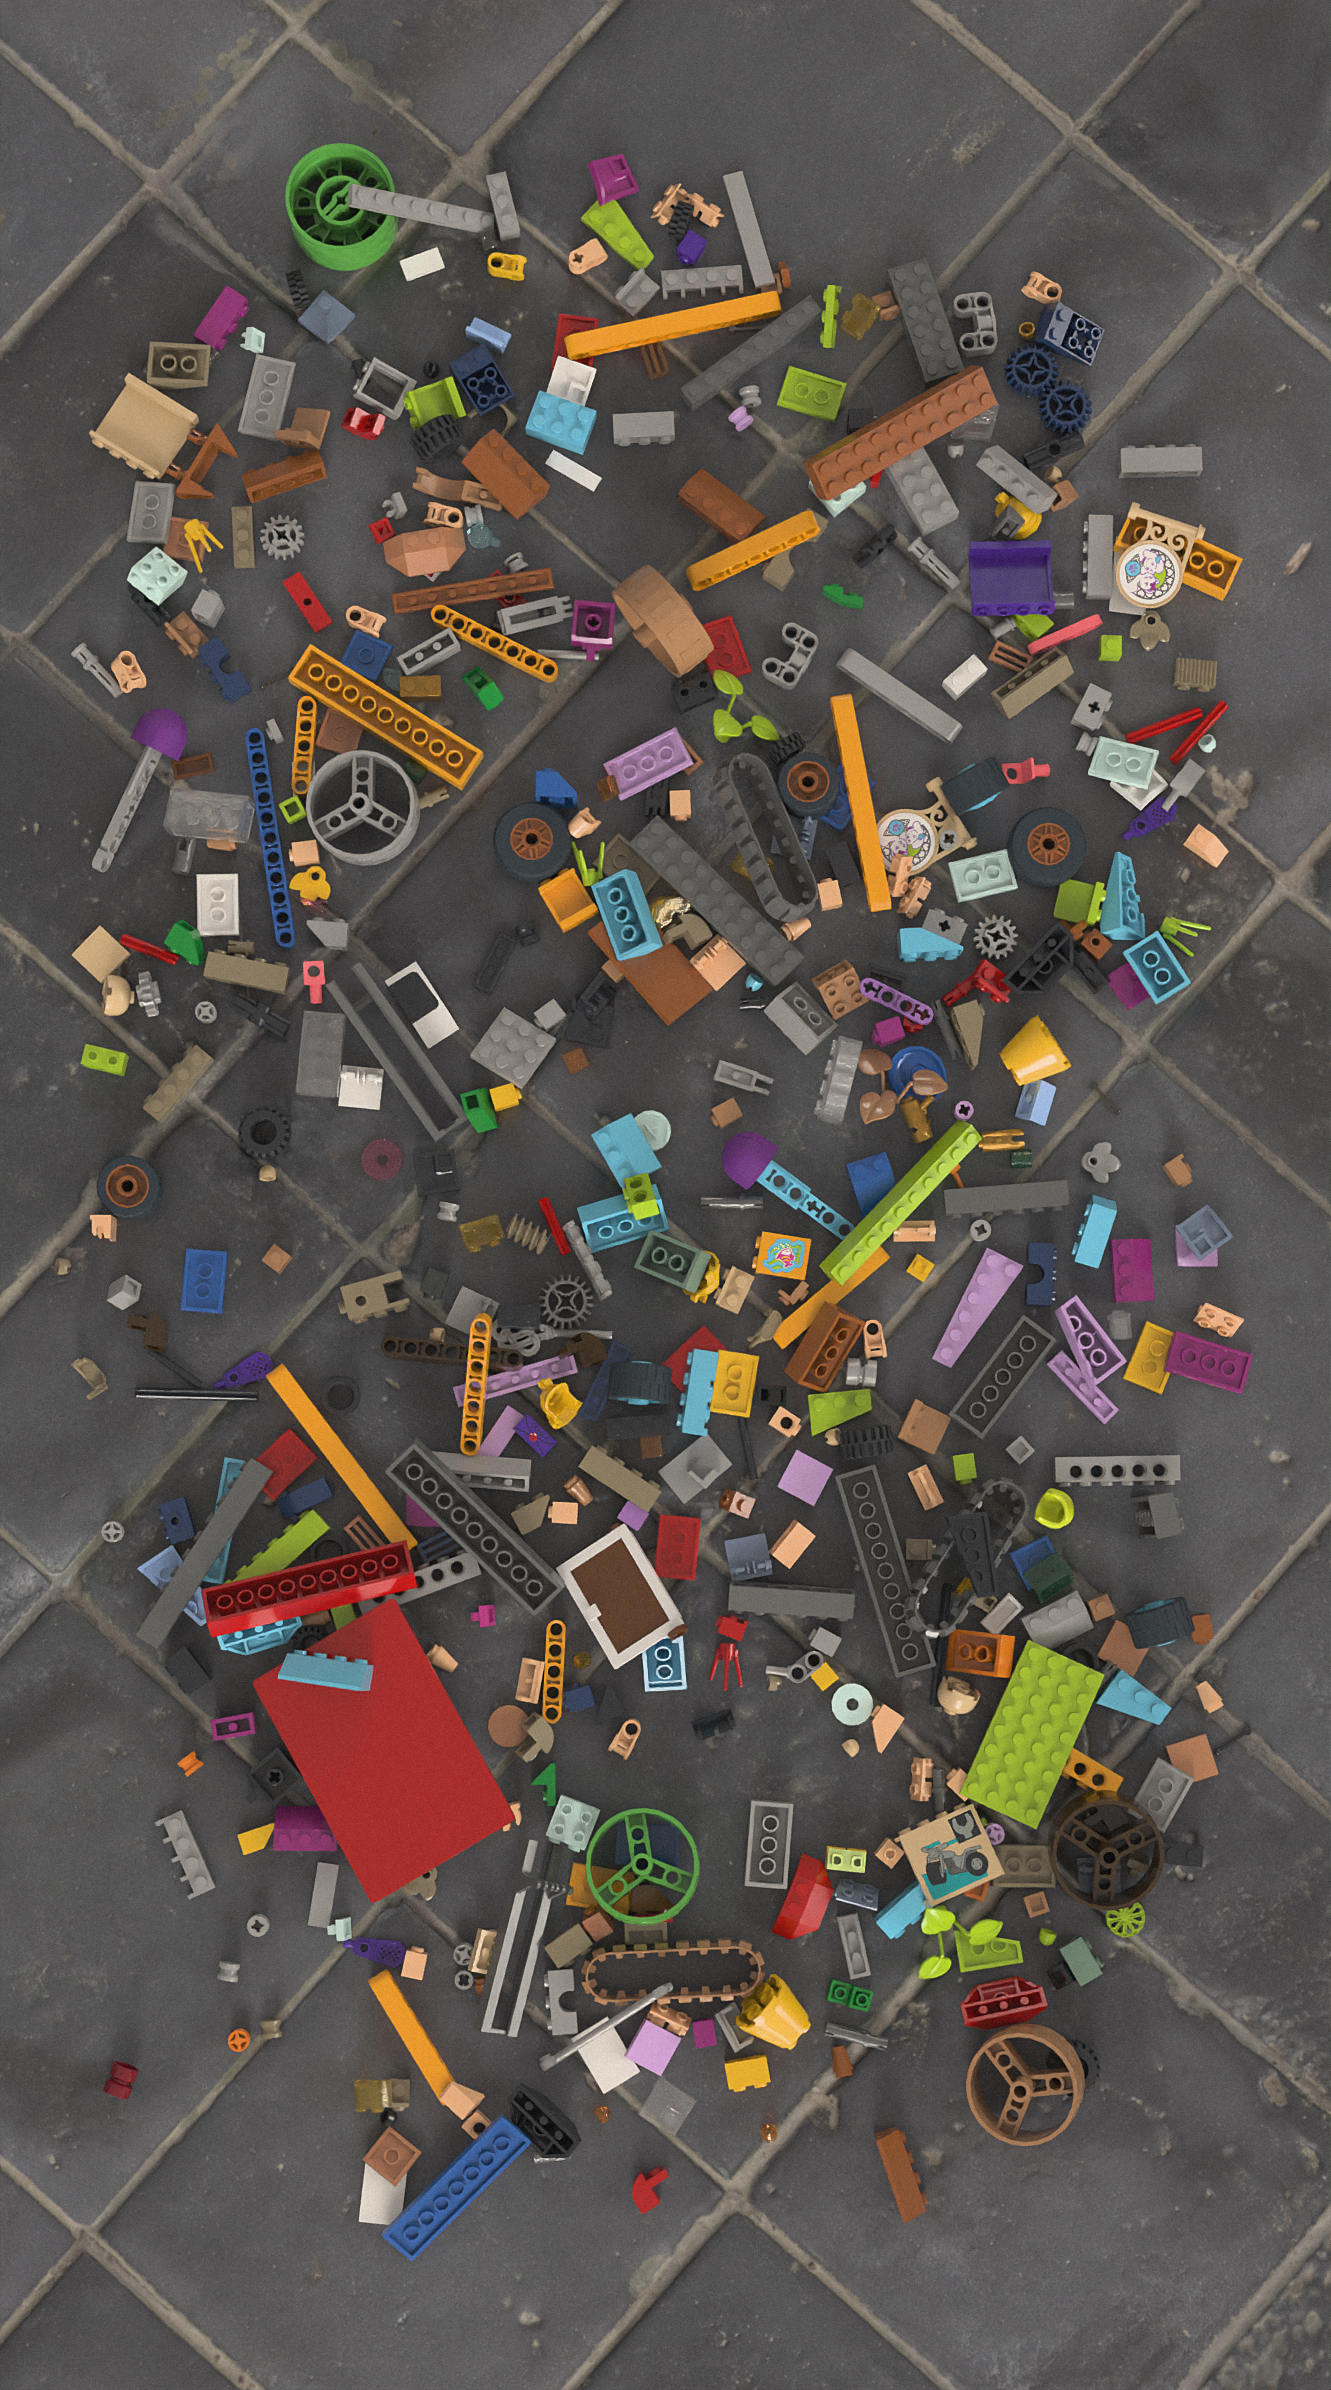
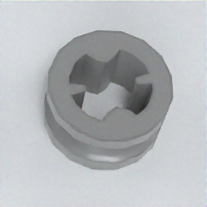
M460 1970L455 1976V1984L462 1990L470 1988L474 1981L473 1974L469 1970ZM467 1974L469 1976V1984L465 1985L463 1983L461 1985L459 1983L461 1979L459 1976Z

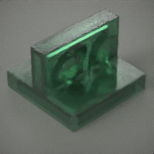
M1057 1551L1022 1574L1034 1591L1040 1604L1075 1582L1072 1569L1068 1563L1063 1561Z

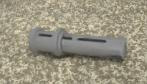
M918 537L907 550L909 552L912 551L920 559L921 564L926 563L952 590L960 584L961 580L934 555V550L929 549L922 542L921 537Z
M85 643L80 644L71 655L84 665L83 668L85 670H90L111 694L117 698L123 693L119 683L99 663L97 655H93L86 648L87 645Z

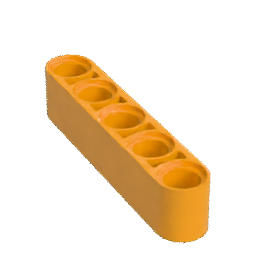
M310 696L302 697L298 702L292 789L295 795L300 798L307 797L310 783L313 780L318 707L315 700ZM306 703L313 704V708L310 711L303 710V706ZM309 723L312 727L309 731H302V725ZM308 743L310 748L307 751H301L299 749L301 744ZM306 763L309 765L308 769L303 772L299 771L298 766ZM305 783L307 785L306 790L302 792L297 791L298 784Z
M553 1620L547 1626L542 1715L548 1723L557 1722L562 1713L566 1626L561 1620ZM552 1624H560L562 1626V1633L559 1635L552 1634L550 1630ZM553 1644L559 1645L561 1647L560 1655H551L549 1652L550 1646ZM555 1665L559 1667V1676L551 1677L549 1675L548 1669L550 1666ZM554 1686L558 1688L559 1695L556 1698L548 1696L547 1690L549 1687ZM548 1708H555L558 1711V1716L555 1719H549L546 1716Z

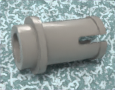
M1010 616L1008 618L1004 617L1002 622L989 630L993 638L997 640L1010 630L1014 631V628L1017 626Z

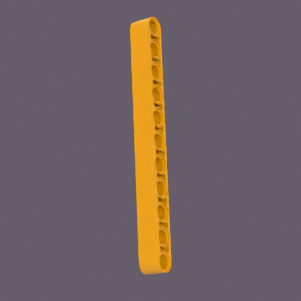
M771 291L576 333L565 337L564 341L569 359L577 360L725 328L731 325L775 317L782 313L778 292Z
M851 693L830 697V705L870 912L891 909V898Z
M280 1364L266 1375L268 1381L389 1541L395 1543L407 1540L409 1550L418 1544L417 1540L287 1368Z

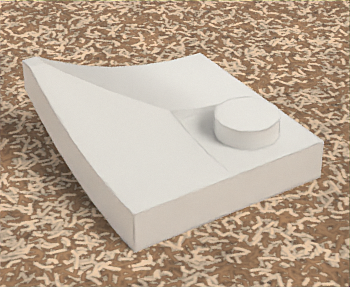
M558 356L546 393L585 406L597 369Z
M1153 770L1148 790L1114 781L1110 782V786L1140 811L1168 787L1167 782L1155 770Z

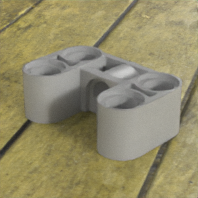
M986 292L958 295L952 306L953 315L961 319L972 317L974 325L973 333L961 336L958 344L959 354L963 357H975L993 353L998 338L991 296ZM984 301L987 306L980 307L977 302ZM963 303L967 308L962 310L957 305ZM983 340H990L992 345H984ZM969 342L973 347L965 348L963 343Z
M787 623L783 627L781 635L783 642L794 648L789 660L783 663L776 658L770 657L765 659L762 665L763 677L786 690H791L797 685L802 674L808 668L818 646L817 636L795 623ZM788 630H793L796 636L789 638L785 633ZM806 640H811L814 643V646L811 648H807L804 646L803 642ZM774 665L777 670L770 673L766 670V666ZM785 675H792L794 681L788 683L784 681L783 677Z

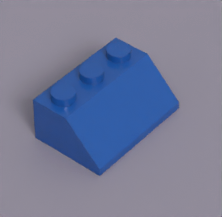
M542 768L541 771H536V803H544L559 809H578L577 792L558 772H553L551 768Z

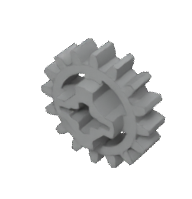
M279 515L278 520L271 517L272 523L265 522L264 524L267 529H261V534L264 535L260 537L261 542L264 543L262 545L263 549H269L267 552L269 556L274 553L276 560L280 556H283V559L286 560L287 555L294 558L293 552L300 553L301 551L298 546H304V542L300 540L305 538L304 533L301 532L303 530L302 526H296L297 520L294 519L291 522L288 515L285 519H282V516ZM294 531L296 533L295 542L291 538ZM270 534L274 537L271 544L269 542ZM278 535H279V536L281 535L282 537L286 536L287 540H286V539H285V540H284V539H280V540H279Z
M993 915L991 920L987 917L984 918L985 924L978 923L980 929L974 930V933L978 936L974 937L973 941L978 942L975 949H982L981 956L987 953V959H990L993 955L998 960L1000 955L1006 958V952L1012 953L1014 951L1011 946L1017 945V942L1013 939H1016L1018 934H1013L1016 927L1009 926L1011 920L1004 922V916L997 920L996 916ZM995 925V928L991 930H985V928H987L988 926ZM1003 928L1006 929V931L1008 932V935H1009V936H1007V935L1004 934V932H1003V930H1002ZM995 933L998 934L999 938L997 942H994L992 937ZM982 938L988 943V948L984 945ZM1000 945L1006 946L1002 950L995 951Z
M149 971L139 973L140 985L136 986L140 1007L145 1006L149 1017L158 1015L157 1003L162 1002L157 981L152 982Z

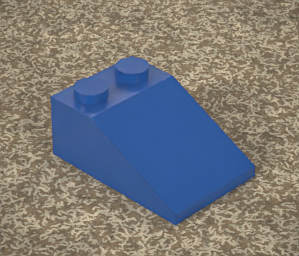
M886 1152L845 1166L862 1219L896 1185Z

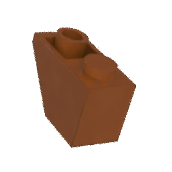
M642 1882L628 1893L629 1909L635 1911L637 1915L647 1914L649 1910H655V1913H665L668 1909L674 1907V1904L649 1882Z

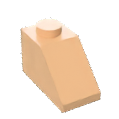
M1200 824L1195 827L1183 844L1215 868L1218 867L1228 853V850L1220 840Z
M883 1703L881 1706L877 1705L871 1713L876 1750L880 1753L883 1752L905 1719Z

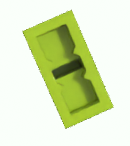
M86 1044L81 1064L87 1068L124 1076L129 1056L126 1053Z
M648 1172L625 1178L626 1187L622 1188L625 1200L629 1199V1201H626L629 1213L634 1214L635 1221L659 1214Z

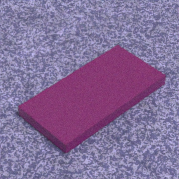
M1174 1331L1163 1371L1242 1394L1253 1354Z

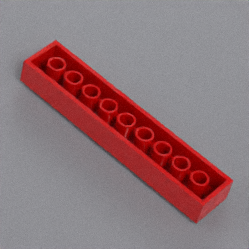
M407 1540L202 1589L201 1594L207 1625L213 1638L418 1587Z

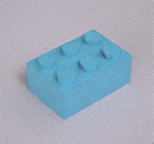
M539 390L525 427L526 435L583 455L597 419V411Z

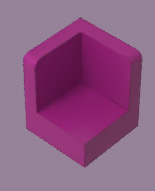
M713 2017L692 2020L696 2048L716 2045Z

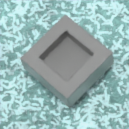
M274 718L267 721L269 728L265 730L270 740L274 739L276 744L283 742L284 739Z
M1019 1436L1005 1449L1018 1465L1035 1451L1022 1436Z

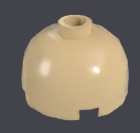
M115 975L105 976L102 990V1015H121L128 1009L129 1003L133 1004L134 991H130V985L124 978Z
M944 1676L937 1693L938 1700L944 1707V1711L950 1715H955L956 1713L965 1714L973 1710L980 1698V1692L976 1688L973 1692L969 1689L970 1684L959 1678L949 1676L946 1680Z

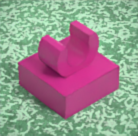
M494 1604L479 1606V1612L471 1613V1621H480V1627L496 1625Z

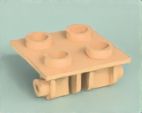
M719 934L689 961L716 991L746 964L727 944V940L724 937L721 938Z
M1205 1303L1204 1306H1199L1198 1314L1193 1322L1198 1323L1201 1327L1209 1328L1216 1331L1219 1335L1229 1338L1233 1336L1244 1321L1243 1318L1208 1303Z

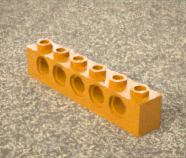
M1072 1748L1061 1773L1067 1779L1070 1776L1077 1779L1075 1784L1085 1790L1090 1787L1093 1790H1111L1116 1792L1124 1779ZM1077 1763L1084 1765V1771L1081 1774L1074 1772V1766ZM1095 1774H1101L1102 1782L1099 1785H1094L1092 1782V1777Z

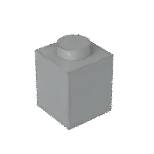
M552 999L534 1012L535 1019L533 1021L539 1029L544 1028L548 1032L566 1018V1014L557 1002Z
M820 1626L817 1630L813 1628L808 1637V1640L811 1641L809 1645L830 1657L833 1656L842 1640Z

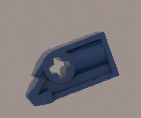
M322 1477L290 1494H287L286 1491L282 1492L279 1508L283 1515L296 1521L299 1519L297 1514L334 1497V1494L326 1477Z

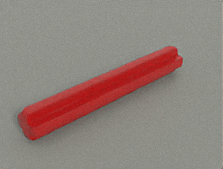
M1220 700L1169 757V760L1174 765L1179 764L1227 710V703Z
M1196 707L1127 733L1125 738L1127 743L1134 744L1200 719L1203 714L1200 707Z

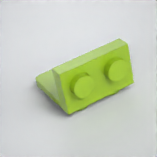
M1069 879L1060 884L1053 916L1057 919L1074 923L1084 919L1088 926L1092 927L1095 921L1099 922L1102 910L1099 909L1100 901L1104 902L1107 890L1103 889L1105 883L1096 882L1095 885Z

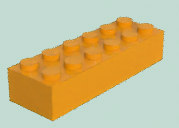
M1136 516L1135 520L1127 518L1115 542L1113 551L1122 555L1130 546L1137 543L1145 534L1147 520ZM1153 522L1152 528L1157 526L1162 530L1160 534H1157V531H1155V537H1162L1165 532L1164 526ZM1176 535L1172 539V543L1175 546L1180 545V542H1176V538L1180 537L1184 540L1183 548L1175 551L1182 563L1188 541L1186 537ZM1195 540L1183 573L1182 583L1223 601L1243 559L1206 541Z

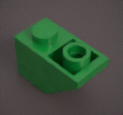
M183 919L176 922L165 939L164 944L168 946L170 951L185 957L188 963L197 966L202 964L206 960L199 930Z
M487 1088L460 1094L465 1115L478 1133L498 1128Z

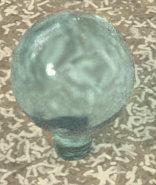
M476 524L467 531L468 541L475 548L482 549L489 544L498 548L500 545V540L492 537L491 530L484 524Z

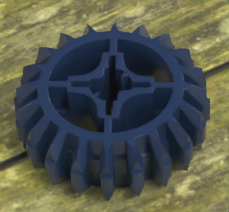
M1026 344L1024 350L1019 346L1017 353L1011 352V358L1006 360L1008 365L1004 367V371L1007 372L1004 378L1009 379L1007 386L1014 385L1011 390L1012 392L1019 390V397L1025 393L1026 399H1029L1031 394H1033L1034 399H1037L1038 393L1040 395L1046 394L1045 388L1052 389L1051 384H1056L1057 382L1055 378H1058L1059 373L1056 370H1058L1059 366L1058 364H1053L1056 361L1055 357L1049 358L1051 355L1050 351L1043 352L1044 346L1040 350L1036 349V344L1033 345L1032 349ZM1030 358L1027 364L1017 365L1021 360ZM1037 360H1039L1040 362H1042V363L1044 364L1045 368L1042 367V366H1039L1038 363H1037ZM1031 365H1032V369L1034 370V371H1033L1034 374L1032 375V378L1030 379V375H1031V374L1029 373V371H1030L1029 369H1030V367H1031ZM1018 376L1023 377L1026 380V384L1023 383L1018 378ZM1042 377L1046 378L1042 383L1033 385L1034 380L1042 379Z
M1061 380L1058 386L1052 383V389L1046 387V394H1041L1040 399L1042 401L1038 402V407L1041 409L1038 410V414L1043 415L1040 419L1041 422L1047 421L1046 428L1053 427L1052 433H1055L1056 429L1060 430V436L1063 435L1064 430L1069 435L1072 433V429L1074 432H1079V427L1084 428L1085 422H1089V415L1092 414V409L1089 407L1092 406V401L1088 400L1089 394L1083 395L1084 387L1080 390L1077 389L1078 382L1071 386L1070 380L1067 381L1066 385ZM1061 394L1070 395V397L1064 398L1061 396ZM1050 400L1054 402V406L1057 409L1054 415H1052L1049 408ZM1076 401L1079 402L1081 407L1080 416L1076 413L1077 410L1074 408V404ZM1062 405H1063V407H1064L1065 405H1066V406L1069 405L1068 410L1066 409V410H1062V411H1061ZM1067 418L1070 421H1061L1060 419Z

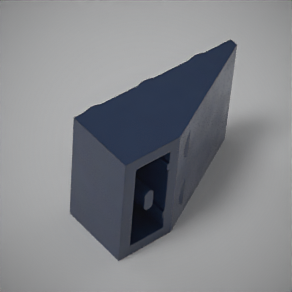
M1058 301L1045 305L1032 342L1040 347L1044 346V349L1091 366L1105 329Z
M484 343L449 363V371L480 416L515 396Z

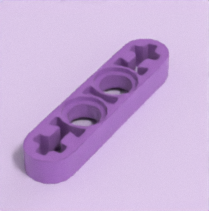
M866 978L860 983V992L864 997L918 1024L928 1025L933 1020V1011L929 1006L875 979ZM872 983L873 989L877 991L878 987L882 989L879 991L878 998H875L876 993L871 990L866 993L863 986ZM888 991L893 994L891 1002H884L881 996L884 992ZM903 1001H909L912 1005V1008L907 1012L900 1009V1003ZM915 1005L919 1006L917 1008V1011L923 1013L925 1010L928 1011V1016L930 1018H925L924 1020H921V1015L916 1012L915 1016H912L911 1014L914 1012Z

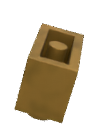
M400 676L401 701H442L441 676Z

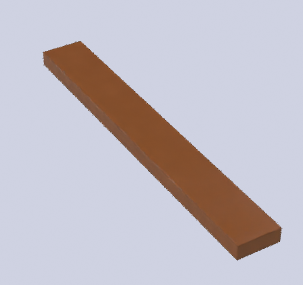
M549 567L393 593L391 595L394 614L399 615L433 609L437 605L447 607L555 589L552 568Z

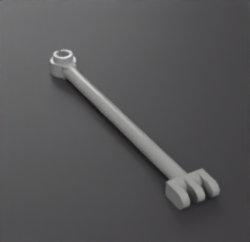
M666 1983L557 2054L551 2056L549 2053L540 2058L539 2065L543 2072L673 1989L672 1983Z

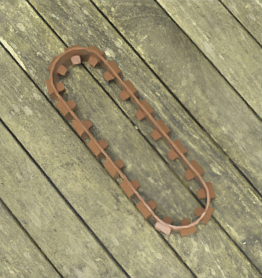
M730 1938L718 1939V1943H710L709 1939L697 1940V1944H689L688 1940L676 1941V1945H668V1942L660 1941L655 1942V1946H647L646 1942L634 1943V1947L627 1948L625 1943L613 1944V1948L605 1949L603 1945L592 1951L593 1956L591 1959L585 1958L581 1973L585 1974L586 1978L581 1983L586 1994L592 1993L595 1996V2002L607 2005V2002H615V2006H626L628 2001L637 2002L650 1993H646L645 1989H640L639 1994L626 1995L624 1990L618 1991V1995H607L608 1990L601 1989L598 1992L594 1989L597 1985L596 1980H589L588 1972L595 1973L596 1966L592 1964L595 1960L598 1959L600 1962L606 1960L605 1955L616 1954V1959H621L623 1954L637 1953V1957L642 1958L644 1953L658 1952V1956L662 1957L665 1956V1952L679 1951V1955L682 1956L686 1955L687 1951L700 1950L701 1955L707 1954L708 1950L721 1949L723 1954L728 1953L729 1949L736 1948L739 1949V1954L751 1953L753 1955L749 1959L751 1965H758L757 1972L751 1971L750 1978L753 1981L750 1984H747L745 1981L740 1984L741 1988L730 1989V1985H723V1990H709V1986H702V1991H688V1987H681V1992H668L657 1999L658 2004L670 2003V1999H679V2003L691 2002V1998H700V2002L713 2001V1997H721V2001L734 2000V1996L741 1995L742 1998L754 1994L753 1989L755 1986L762 1985L765 1971L761 1970L760 1966L765 1964L760 1951H753L751 1948L752 1943L739 1939L738 1943L731 1942Z

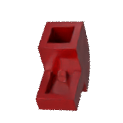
M358 407L348 408L340 427L365 439L376 440L384 429L386 417L380 413L369 414Z
M664 2166L653 2168L648 2172V2177L640 2171L633 2181V2200L642 2215L660 2204V2198L653 2187L669 2177V2173Z

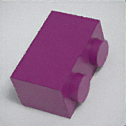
M899 1016L876 1023L872 1033H870L873 1044H877L879 1049L900 1042L905 1037Z
M255 1712L210 1720L214 1741L258 1732Z

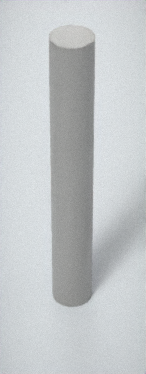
M538 649V654L546 658L586 660L587 651ZM595 652V660H599V652Z

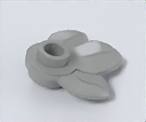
M1108 1142L1096 1144L1092 1151L1083 1155L1081 1160L1082 1167L1086 1171L1091 1172L1093 1179L1100 1183H1108V1173L1116 1171L1121 1166L1119 1159L1110 1154L1111 1143ZM1091 1158L1094 1159V1165L1090 1163Z

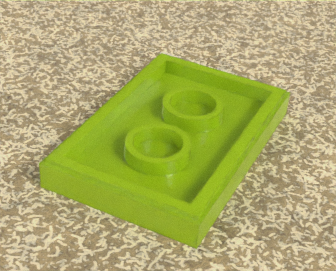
M789 366L777 405L835 423L847 383Z

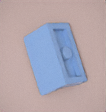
M476 317L470 327L467 326L465 329L467 338L480 344L484 343L486 347L503 354L511 338L510 333Z
M1043 1080L1025 1084L1015 1117L1045 1126L1056 1087Z

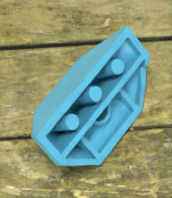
M299 1616L217 1636L222 1650L249 1655L286 1644L297 1629L302 1626V1622Z

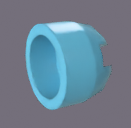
M750 973L745 983L747 988H752L751 991H757L761 988L764 981L759 976Z

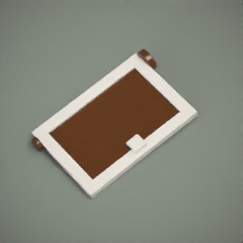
M620 1522L610 1527L611 1532L556 1568L614 1669H618L668 1636L670 1641H673L688 1632L681 1614L632 1531H630L627 1524H621Z

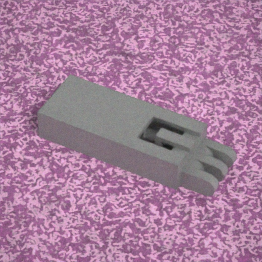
M554 596L498 610L497 614L503 636L563 621V618L573 616L574 612L566 613L565 611L572 608V604L564 605L563 603L569 601L570 596L561 598ZM549 607L550 609L542 610L543 616L551 614V616L539 618L537 609Z

